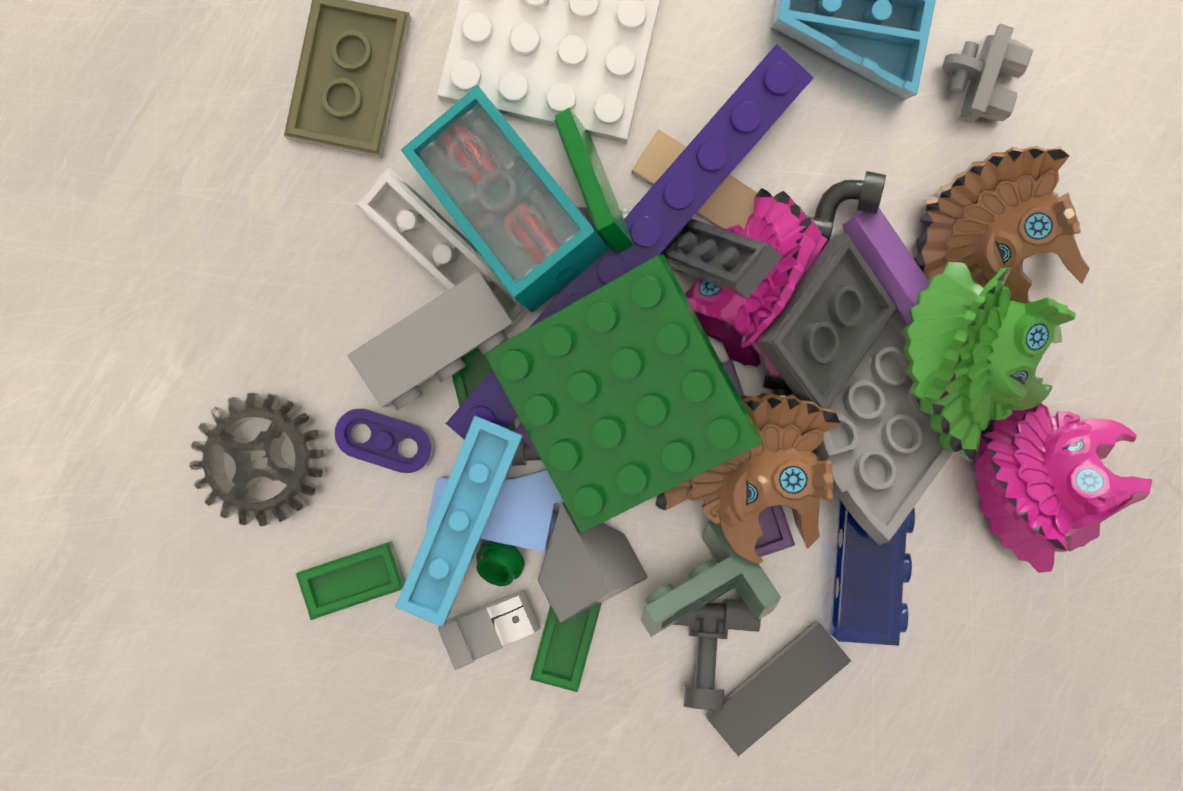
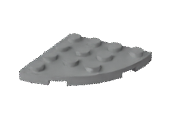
M895 311L829 408V410L836 411L840 424L824 432L822 443L815 448L820 461L831 460L833 488L840 500L858 524L878 545L891 540L953 454L952 451L943 449L939 442L940 433L930 428L931 414L920 411V400L908 393L913 381L905 372L908 360L902 350L907 343L902 329L907 326V323Z

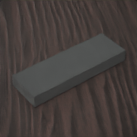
M816 621L724 698L723 710H710L705 716L739 757L848 665L851 660L825 628Z

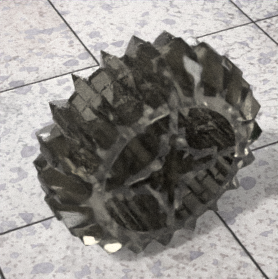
M248 393L245 405L238 397L229 398L227 405L229 413L219 407L211 410L212 418L217 423L216 426L210 423H201L198 426L200 432L208 437L207 441H193L190 445L193 450L203 452L202 460H194L189 465L192 470L203 469L205 477L195 481L194 486L196 489L211 487L213 491L207 495L205 503L208 506H212L223 500L220 516L229 518L238 510L237 518L240 525L250 524L254 514L259 526L269 525L272 513L279 522L288 520L290 518L288 505L296 511H302L306 508L305 500L299 492L315 496L319 491L315 484L308 481L309 477L320 478L324 477L326 470L322 467L313 466V459L327 456L326 449L312 450L311 442L322 437L321 430H311L305 433L304 428L311 422L312 416L309 413H303L292 419L297 410V403L288 400L279 409L280 400L276 394H268L264 399L263 405L258 393ZM264 418L272 421L267 431H261L253 441L237 438L232 435L239 426L249 420ZM284 431L294 447V471L292 466L284 461L281 455V447L285 440L283 436ZM264 450L266 455L261 458H267V466L269 467L254 469L252 463L255 461H251V453L248 451ZM224 452L229 454L236 464V472L231 481L224 467ZM264 477L273 481L279 480L287 485L279 494L268 500H259L246 496L252 487H257Z

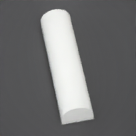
M385 168L355 204L447 291L479 271L513 322L509 328L504 330L506 335L529 312L527 308L513 298L474 245L391 168Z

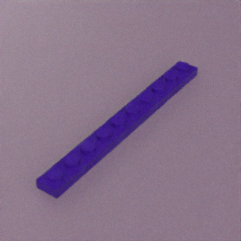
M776 44L624 218L634 245L620 253L614 252L608 245L610 250L568 283L530 327L659 255L814 77ZM493 369L445 423L464 440L474 416L481 417L505 428H508L518 417Z

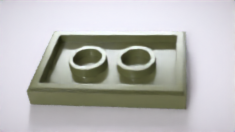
M312 0L284 136L288 140L382 158L411 21L409 12L350 0Z

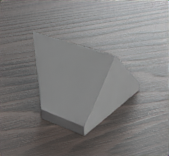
M562 502L537 580L560 624L648 578L624 533L604 523L580 533L567 506Z

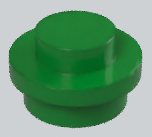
M487 541L480 546L476 554L478 574L485 581L493 585L507 586L511 584L514 579L521 576L525 567L523 556L513 545Z

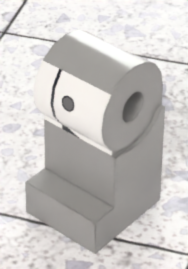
M522 591L449 618L443 627L439 626L437 629L452 665L457 670L473 663L478 658L502 649L504 645L535 633L541 627L526 592Z

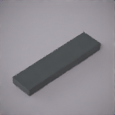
M692 218L660 253L665 256L669 266L745 299L751 296L783 258L770 244Z

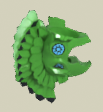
M947 262L942 274L930 277L928 287L917 292V304L908 309L911 323L902 329L907 340L902 350L908 360L905 372L913 381L908 393L920 400V411L931 414L930 428L940 433L939 442L945 450L959 452L964 459L973 461L978 454L981 430L987 428L989 419L996 421L1004 420L1012 414V410L1034 408L1048 397L1053 386L1048 384L1042 385L1043 378L1035 376L1036 368L1050 344L1062 342L1061 327L1059 325L1075 320L1076 312L1069 310L1067 305L1060 304L1048 297L1026 304L1010 301L1011 291L1004 284L1011 268H1001L995 277L983 288L981 285L973 282L970 271L965 263Z

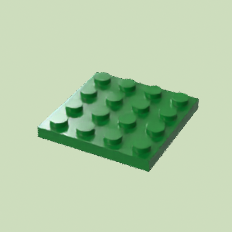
M663 254L657 255L484 353L580 533L674 488L763 442L760 433Z

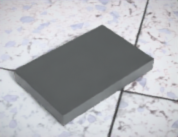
M847 233L833 235L794 289L784 309L764 330L756 344L799 400L813 401L820 408L829 409L897 307Z

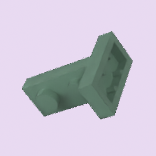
M711 521L706 527L703 541L718 564L713 559L708 560L693 569L688 574L690 580L674 589L671 584H667L650 594L645 600L648 605L644 606L641 622L652 637L734 588L749 608L755 620L758 621L774 611L781 596L759 563L748 561L738 555L725 538L720 523L715 524Z

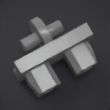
M1000 23L994 35L985 37L978 59H976L979 44L971 41L965 42L961 54L955 53L945 56L942 68L945 72L954 76L950 90L964 93L967 81L971 80L958 120L972 124L979 117L1004 121L1011 116L1017 100V92L995 85L998 74L1001 72L1015 78H1020L1025 73L1033 53L1032 48L1011 39L1013 27Z

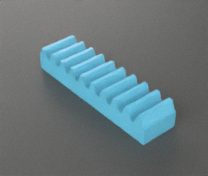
M474 416L398 598L396 608L441 627L444 626L524 435L481 417Z

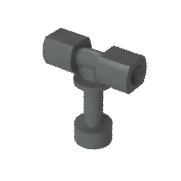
M724 599L723 604L708 603L673 624L689 626L688 636L698 637L695 686H685L684 707L703 710H723L724 689L715 688L718 639H728V629L760 631L761 619L755 620L743 600Z

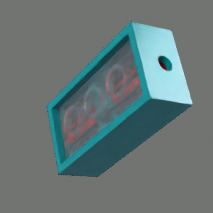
M478 85L401 149L405 157L513 298L531 313L536 311L610 250L608 245Z

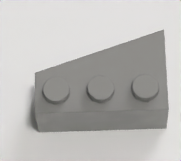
M478 271L347 356L381 408H387L393 404L398 411L420 397L423 393L419 386L434 376L441 383L466 367L462 358L475 349L479 348L484 355L485 352L508 340L509 338L504 330L509 328L513 322Z

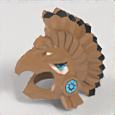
M1039 146L1024 149L1012 147L1005 152H992L984 161L972 162L966 171L956 174L951 183L940 187L937 197L925 199L926 210L921 216L920 221L927 227V230L916 240L917 247L922 252L915 256L914 260L929 280L930 277L942 274L947 262H962L969 269L973 282L984 288L1001 268H1011L1004 284L1011 291L1010 301L1026 304L1031 302L1029 299V289L1032 281L1023 272L1024 259L1036 253L1053 252L1059 256L1067 270L1083 284L1090 268L1083 259L1074 234L1081 233L1076 210L1068 192L1059 197L1058 193L1054 192L1059 182L1058 170L1069 158V155L1061 147L1044 149Z
M762 393L756 397L741 396L740 398L760 433L763 442L657 495L655 505L659 509L666 511L687 499L691 501L703 499L704 504L702 508L706 518L715 524L720 523L724 536L733 550L748 561L759 564L764 561L755 551L757 539L764 534L758 521L761 512L767 507L784 505L792 509L795 524L808 549L820 537L818 526L820 498L832 501V488L834 484L831 460L817 461L816 454L812 451L822 443L823 433L840 424V420L836 411L820 408L813 401L799 400L793 395L784 396L783 394L776 395L773 393L768 395Z

